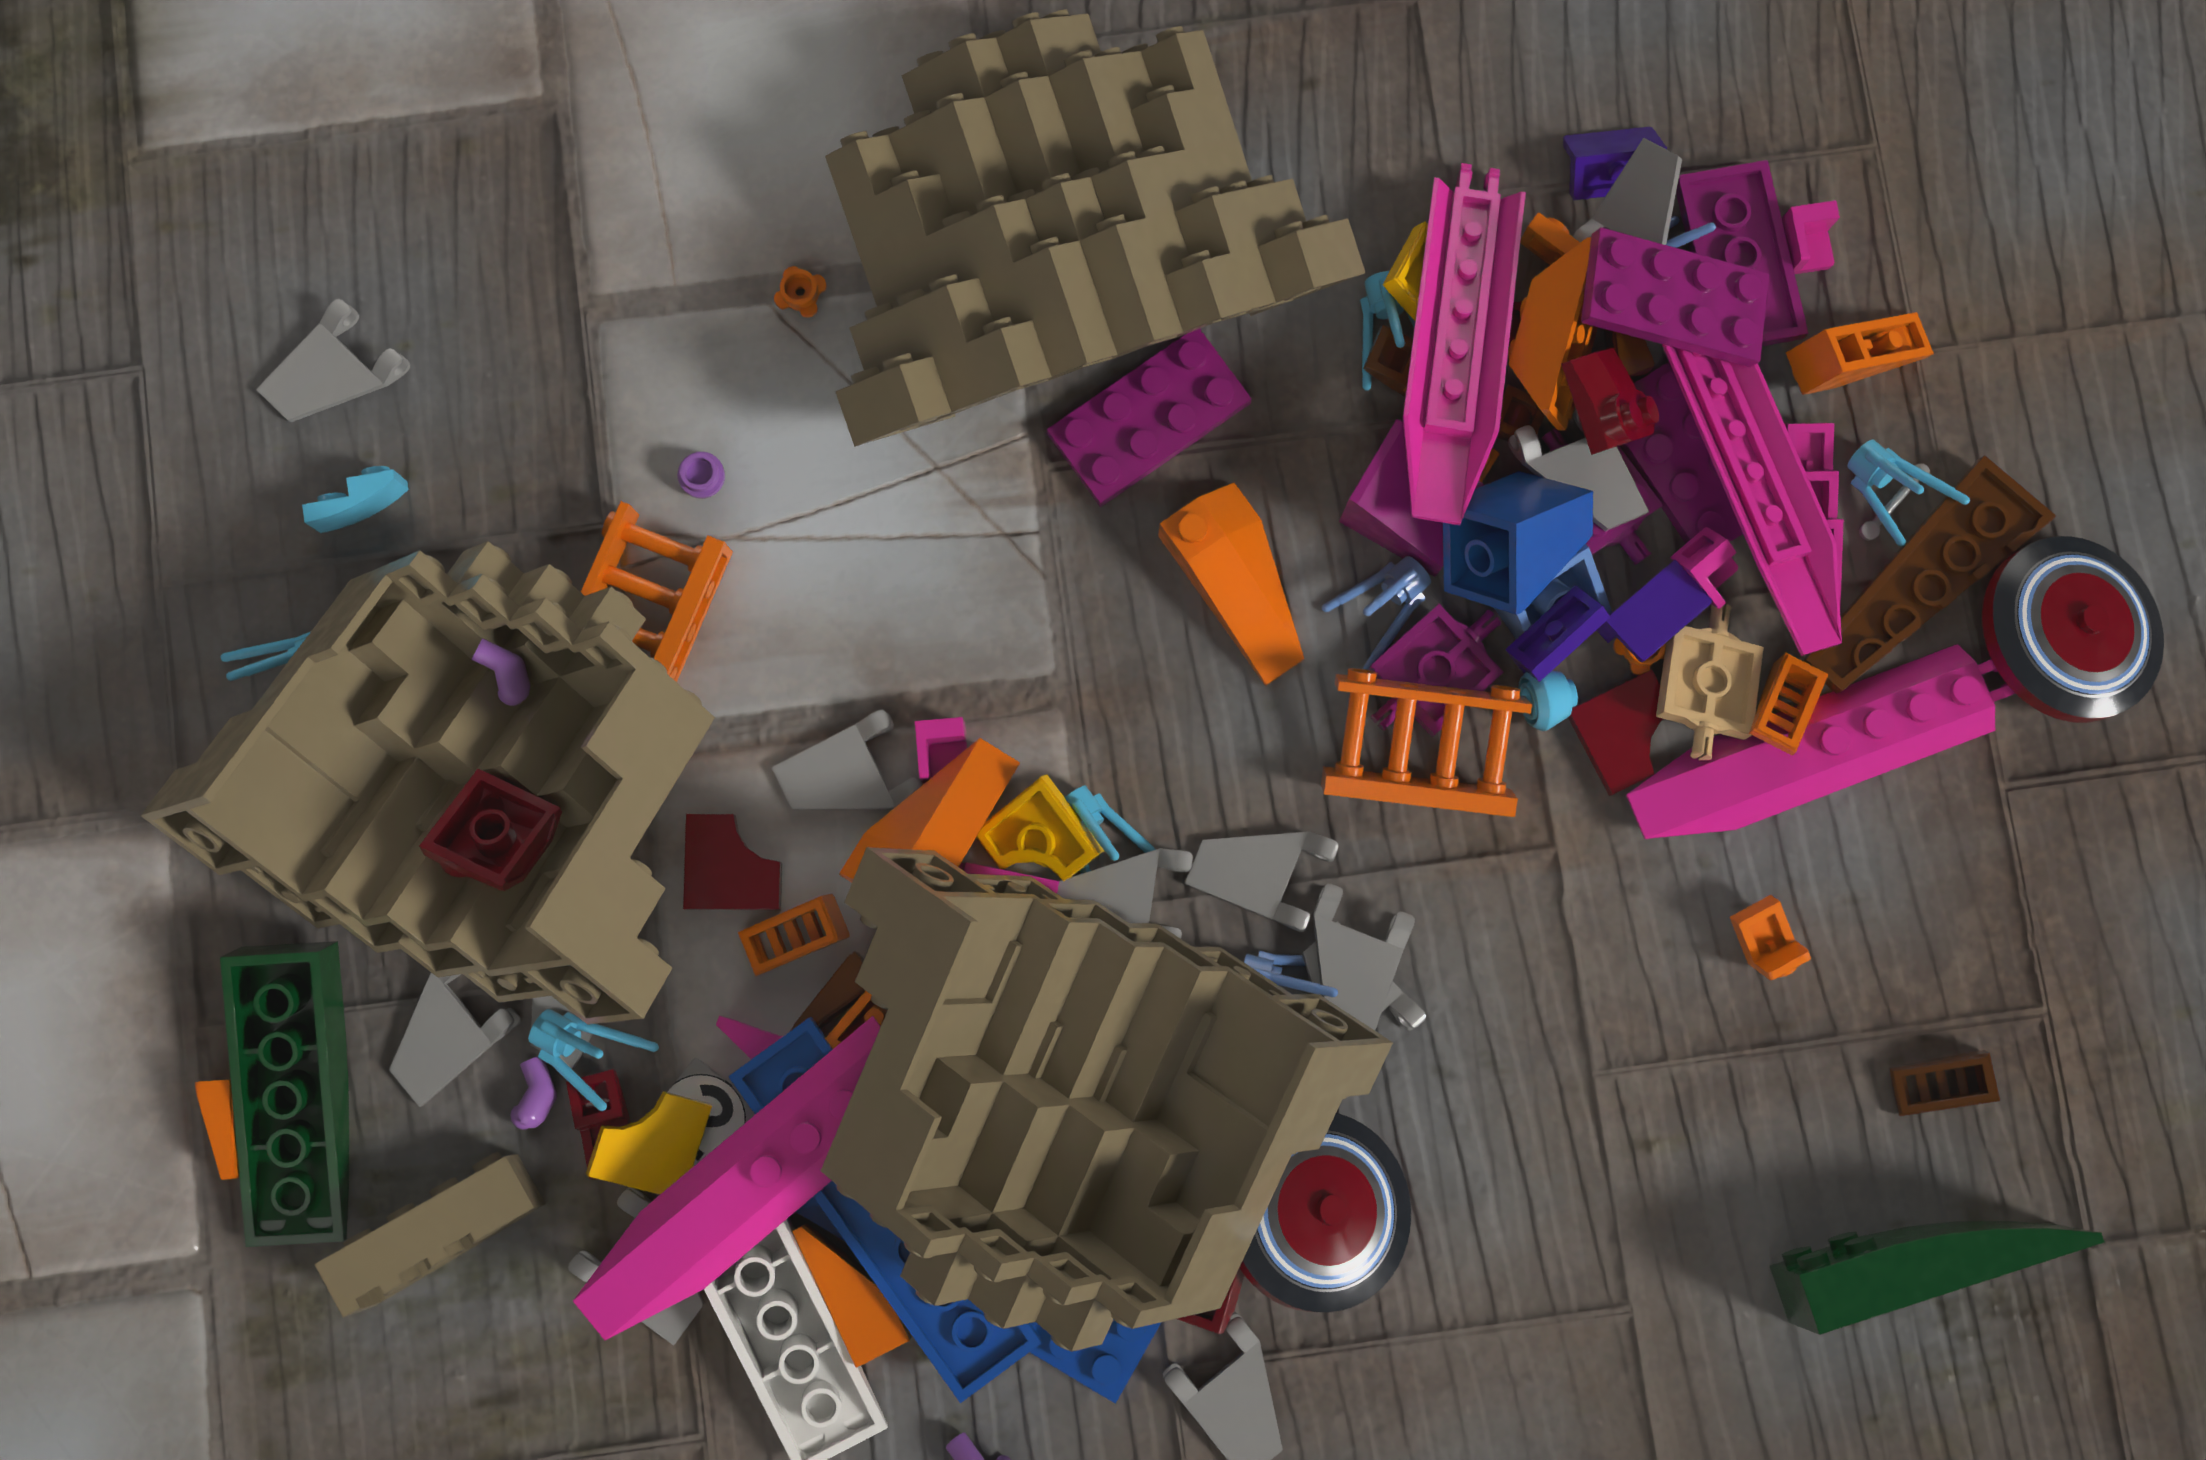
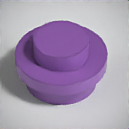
M695 452L683 459L678 468L677 476L680 486L688 495L703 499L715 495L722 488L725 481V470L720 460L713 454Z

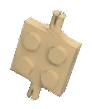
M1728 604L1723 605L1720 609L1711 605L1709 628L1696 629L1685 626L1666 642L1656 717L1684 724L1694 730L1690 756L1694 759L1698 758V760H1710L1712 758L1714 734H1723L1742 740L1752 736L1749 732L1756 713L1764 647L1741 641L1728 632L1731 606Z

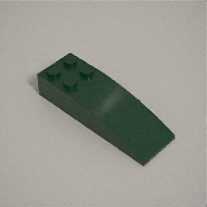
M338 941L240 947L221 956L220 965L245 1247L343 1242L347 1239L350 1133L347 1044Z
M1954 1221L1907 1226L1858 1237L1857 1232L1839 1234L1828 1239L1829 1247L1812 1252L1811 1247L1806 1246L1783 1253L1784 1261L1770 1265V1269L1788 1322L1821 1335L2105 1242L2101 1232L2062 1225L2016 1221Z

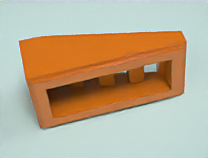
M1788 653L1783 654L1773 664L1749 734L1790 755H1794L1828 674ZM1784 682L1802 690L1801 695L1783 686ZM1781 695L1798 704L1797 708L1777 699L1778 696ZM1773 708L1793 718V721L1790 722L1772 713ZM1769 721L1788 731V737L1767 727V722Z
M833 894L819 896L738 932L755 977L850 937ZM814 911H817L826 936H824L822 933L821 927L819 925V922ZM799 917H802L811 940L810 943L806 944L796 921ZM780 925L784 926L793 950L787 952L778 930ZM763 932H766L776 956L770 960L759 936Z
M231 1079L195 1082L199 1106L221 1180L239 1178Z

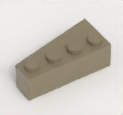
M498 1151L487 1156L472 1166L475 1171L473 1175L460 1182L456 1177L445 1181L429 1192L432 1198L416 1207L414 1203H410L386 1217L388 1223L374 1231L368 1228L342 1243L344 1248L315 1263L314 1265L342 1317L344 1318L377 1306L546 1205L519 1155H508L502 1158Z

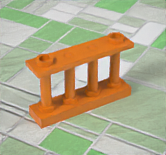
M620 501L616 512L611 511L605 519L602 528L604 540L581 593L586 596L606 589L608 585L669 608V614L672 617L665 632L660 631L658 634L640 628L632 642L637 647L650 651V657L664 665L667 674L677 682L733 551L724 541L708 535L703 546L697 545L693 548L637 526L635 524L639 514L630 504ZM627 542L687 565L688 571L691 574L684 589L679 588L677 591H674L617 568Z
M1349 668L1348 675L1336 674L1335 685L1337 690L1350 692L1341 761L1335 762V768L1323 766L1321 787L1324 795L1515 817L1518 798L1512 789L1506 788V783L1502 781L1512 712L1531 714L1532 703L1525 696H1520V689L1510 686L1492 685L1491 692L1376 679L1377 672L1360 668ZM1369 695L1398 698L1388 767L1383 768L1382 773L1363 771L1364 766L1360 764ZM1417 700L1445 704L1436 772L1430 773V779L1411 777V771L1407 770ZM1465 706L1493 709L1483 778L1478 779L1477 785L1459 783V777L1455 776Z

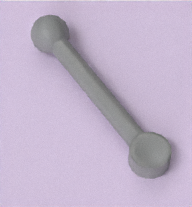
M1921 463L1915 465L1930 474V469L1927 465ZM1912 477L1913 480H1915L1916 482H1921L1916 478ZM1903 485L1885 505L1889 515L1911 491L1908 487ZM1877 516L1872 521H1867L1860 526L1859 534L1862 539L1870 541L1879 536L1882 522Z

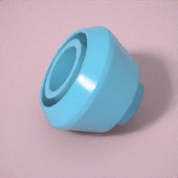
M1552 670L1540 682L1528 672H1525L1520 678V696H1525L1532 703L1531 714L1523 713L1530 726L1540 731H1547L1568 718L1572 713V707L1577 705L1578 694L1576 686L1571 679H1566L1562 672Z

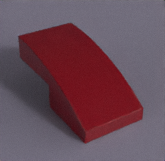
M614 1069L581 1077L607 1104V1108L604 1111L598 1110L574 1086L566 1081L574 1127L581 1134L587 1167L601 1126L621 1127L631 1123L620 1082Z

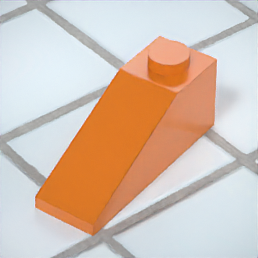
M1917 312L1828 328L1786 352L1794 379L1798 383L1802 395L1834 389L1928 358L1934 354Z
M808 1223L792 1231L856 1368L911 1340L913 1336L862 1265Z

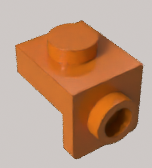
M1539 212L1527 226L1520 240V244L1549 265L1553 264L1580 242L1569 235V230L1562 222L1555 218H1546Z
M1772 895L1729 917L1747 963L1767 979L1774 980L1779 977L1788 976L1798 966L1811 959L1808 949L1795 940L1781 902Z

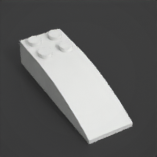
M788 1217L709 1284L704 1291L790 1460H827L887 1429L888 1424L862 1367L856 1368L793 1235L792 1231L795 1230V1227L790 1217Z

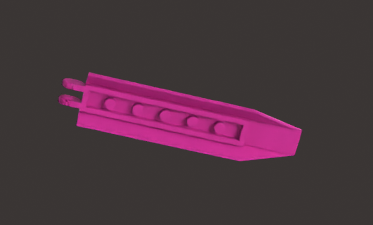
M1461 163L1454 192L1441 179L1434 177L1403 411L1412 518L1454 525L1461 524L1499 433L1526 192H1518L1500 199L1501 194H1498L1500 169L1489 168L1488 173H1486L1483 183L1484 191L1469 189L1473 172L1471 170L1472 164Z
M1662 344L1756 565L1800 655L1803 656L1841 644L1836 540L1758 363L1747 367Z
M1956 644L1851 684L1837 694L1832 691L1819 696L1794 755H1790L1753 735L1742 740L1719 734L1713 738L1712 758L1710 760L1692 758L1690 756L1692 752L1691 747L1626 794V797L1644 839L1737 830L1995 731L1994 702L2015 693L2006 683L2001 685L1999 689L1989 692L1982 675L1991 671L1997 672L1992 659L1977 665L1976 661ZM1781 711L1775 713L1790 722L1793 721L1792 717ZM1769 721L1767 722V727L1788 737V731Z
M874 1016L862 1024L639 1212L573 1300L574 1304L604 1340L705 1289L832 1181L821 1172V1168L881 1026Z

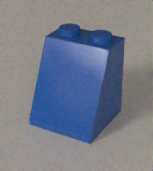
M1521 471L1476 488L1461 524L1443 523L1444 591L1515 615L1522 613L1593 536V491Z

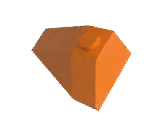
M1235 482L1197 497L1160 523L1158 537L1265 686L1305 659L1262 520Z
M979 738L869 828L861 837L839 875L853 882L866 847L936 851L959 867L1020 762Z

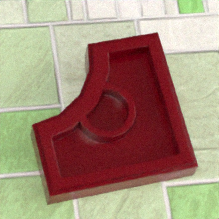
M1653 670L1572 708V713L1568 717L1609 796L1655 774L1650 759L1651 738L1659 723L1664 719L1656 717L1660 683Z
M686 814L683 909L781 910L782 862L762 858L747 847L739 834L736 815Z

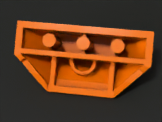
M1591 237L1584 239L1532 279L1528 295L1521 303V321L1516 339L1512 340L1508 350L1509 366L1539 409L1557 430L1567 429L1569 420L1576 409L1561 364L1591 354L1598 327L1581 323Z

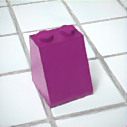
M1396 419L1349 498L1339 522L1402 559L1405 556L1412 557L1423 566L1428 574L1436 577L1444 566L1443 523L1412 518L1404 428L1403 422ZM1478 481L1476 488L1484 486L1482 482Z

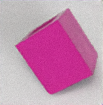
M1836 200L1790 207L1782 217L1795 274L1828 270L1834 265L1835 262L1828 231L1840 218Z
M1705 527L1670 558L1672 561L1676 560L1712 599L1711 605L1720 609L1726 604L1716 589L1737 572L1738 565L1732 558L1737 552L1725 537Z
M963 717L915 721L919 778L922 783H925L967 749L966 728Z

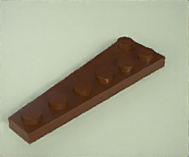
M1984 455L1973 464L1954 486L1956 490L1967 495L1970 498V502L1964 505L1945 496L1906 541V545L1896 552L1841 615L1842 643L1809 653L1802 661L1827 673L1828 677L1825 684L1836 694L1843 691L1890 653L1899 643L1906 640L1936 613L1953 602L1957 596L1973 583L1980 580L1994 566L2049 524L2056 515Z

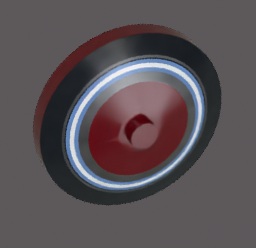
M2057 536L2045 538L2029 544L2009 556L1998 567L1988 584L1982 608V626L1988 652L2006 684L2016 695L2034 709L2063 721L2075 723L2095 722L2128 710L2137 704L2153 686L2161 668L2164 652V633L2159 610L2142 578L2124 559L2098 543L2078 537Z
M1336 1113L1319 1149L1292 1154L1239 1267L1245 1277L1262 1294L1285 1307L1295 1310L1335 1312L1363 1303L1375 1295L1390 1280L1398 1268L1408 1244L1411 1227V1202L1403 1171L1385 1142L1361 1122Z

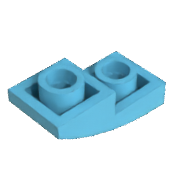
M386 466L365 468L361 471V475L346 478L349 496L344 493H327L318 496V502L302 504L304 522L319 533L337 530L360 522L385 509L409 490L407 480L395 470H390Z

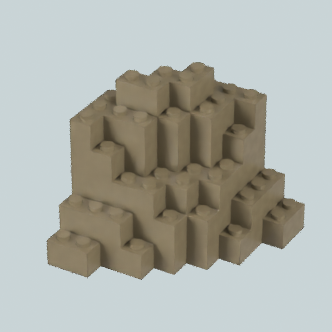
M1064 9L1050 13L1041 19L1038 12L1023 15L1012 21L1013 29L1008 32L1005 30L995 31L978 40L974 33L957 37L948 42L950 50L944 53L943 51H936L921 56L916 60L918 67L901 75L914 114L903 119L906 126L900 129L899 126L890 127L876 132L870 138L867 131L848 135L840 140L841 148L825 156L877 307L864 312L867 320L849 327L864 370L851 375L852 385L835 391L854 447L955 417L956 413L1016 390L1050 381L1081 368L1112 360L1143 347L1182 336L1214 323L1245 314H1250V316L1256 315L1365 274L1364 266L1349 220L1346 218L1329 222L1328 216L1323 215L1306 221L1293 178L1274 182L1272 175H1268L1252 181L1203 30L1184 32L1182 26H1177L1156 35L1158 43L1149 47L1147 43L1128 48L1122 53L1120 47L1101 51L1089 14L1069 16L1068 10Z
M489 541L463 551L447 574L443 565L438 560L425 555L419 550L351 579L253 709L231 717L196 763L176 769L140 816L218 875L241 870L317 929L340 924L375 952L381 953L401 949L438 978L463 974L499 1003L552 996L587 1025L643 1019L671 972L672 967L658 956L659 951L653 944L644 939L637 938L666 888L652 877V871L649 867L638 860L631 859L630 856L715 717L702 706L701 700L694 693L683 689L667 674L664 665L648 657L632 642L646 618L633 607L632 601L623 593L609 587L584 596L572 585V581L567 574L550 564L523 573L512 563L510 556L503 549L492 545ZM482 638L520 656L524 660L531 686L528 697L520 704L514 706L504 704L498 697L497 692L499 689L494 670L471 660ZM477 769L483 770L560 807L562 811L553 841L524 881L506 891L499 890L468 876L454 877L447 874L438 862L424 856L419 847L420 843Z
M866 847L844 903L861 915L860 920L863 924L876 930L855 983L872 995L871 1000L874 1004L888 1011L821 1168V1172L837 1185L836 1188L842 1195L854 1199L865 1208L875 1223L888 1228L905 1242L904 1246L910 1254L900 1277L916 1290V1294L921 1300L931 1305L939 1306L968 1299L984 1312V1317L988 1322L1003 1329L1036 1322L1051 1335L1052 1341L1057 1346L1073 1352L1102 1345L1113 1319L1122 1326L1135 1329L1220 1309L1292 1154L1319 1149L1342 1099L1370 1093L1393 1042L1319 994L1289 993L1221 947H1192L1157 923H1128L1095 900L1064 899L1031 876L967 874L936 851Z

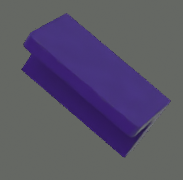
M1652 127L1563 136V147L1571 158L1570 196L1573 200L1606 197L1643 138L1667 149L1666 145Z
M1674 560L1610 614V618L1596 631L1607 643H1610L1617 637L1638 661L1644 662L1712 603V599L1683 567Z
M1575 585L1505 650L1523 674L1528 672L1540 682L1610 618V615L1603 605Z

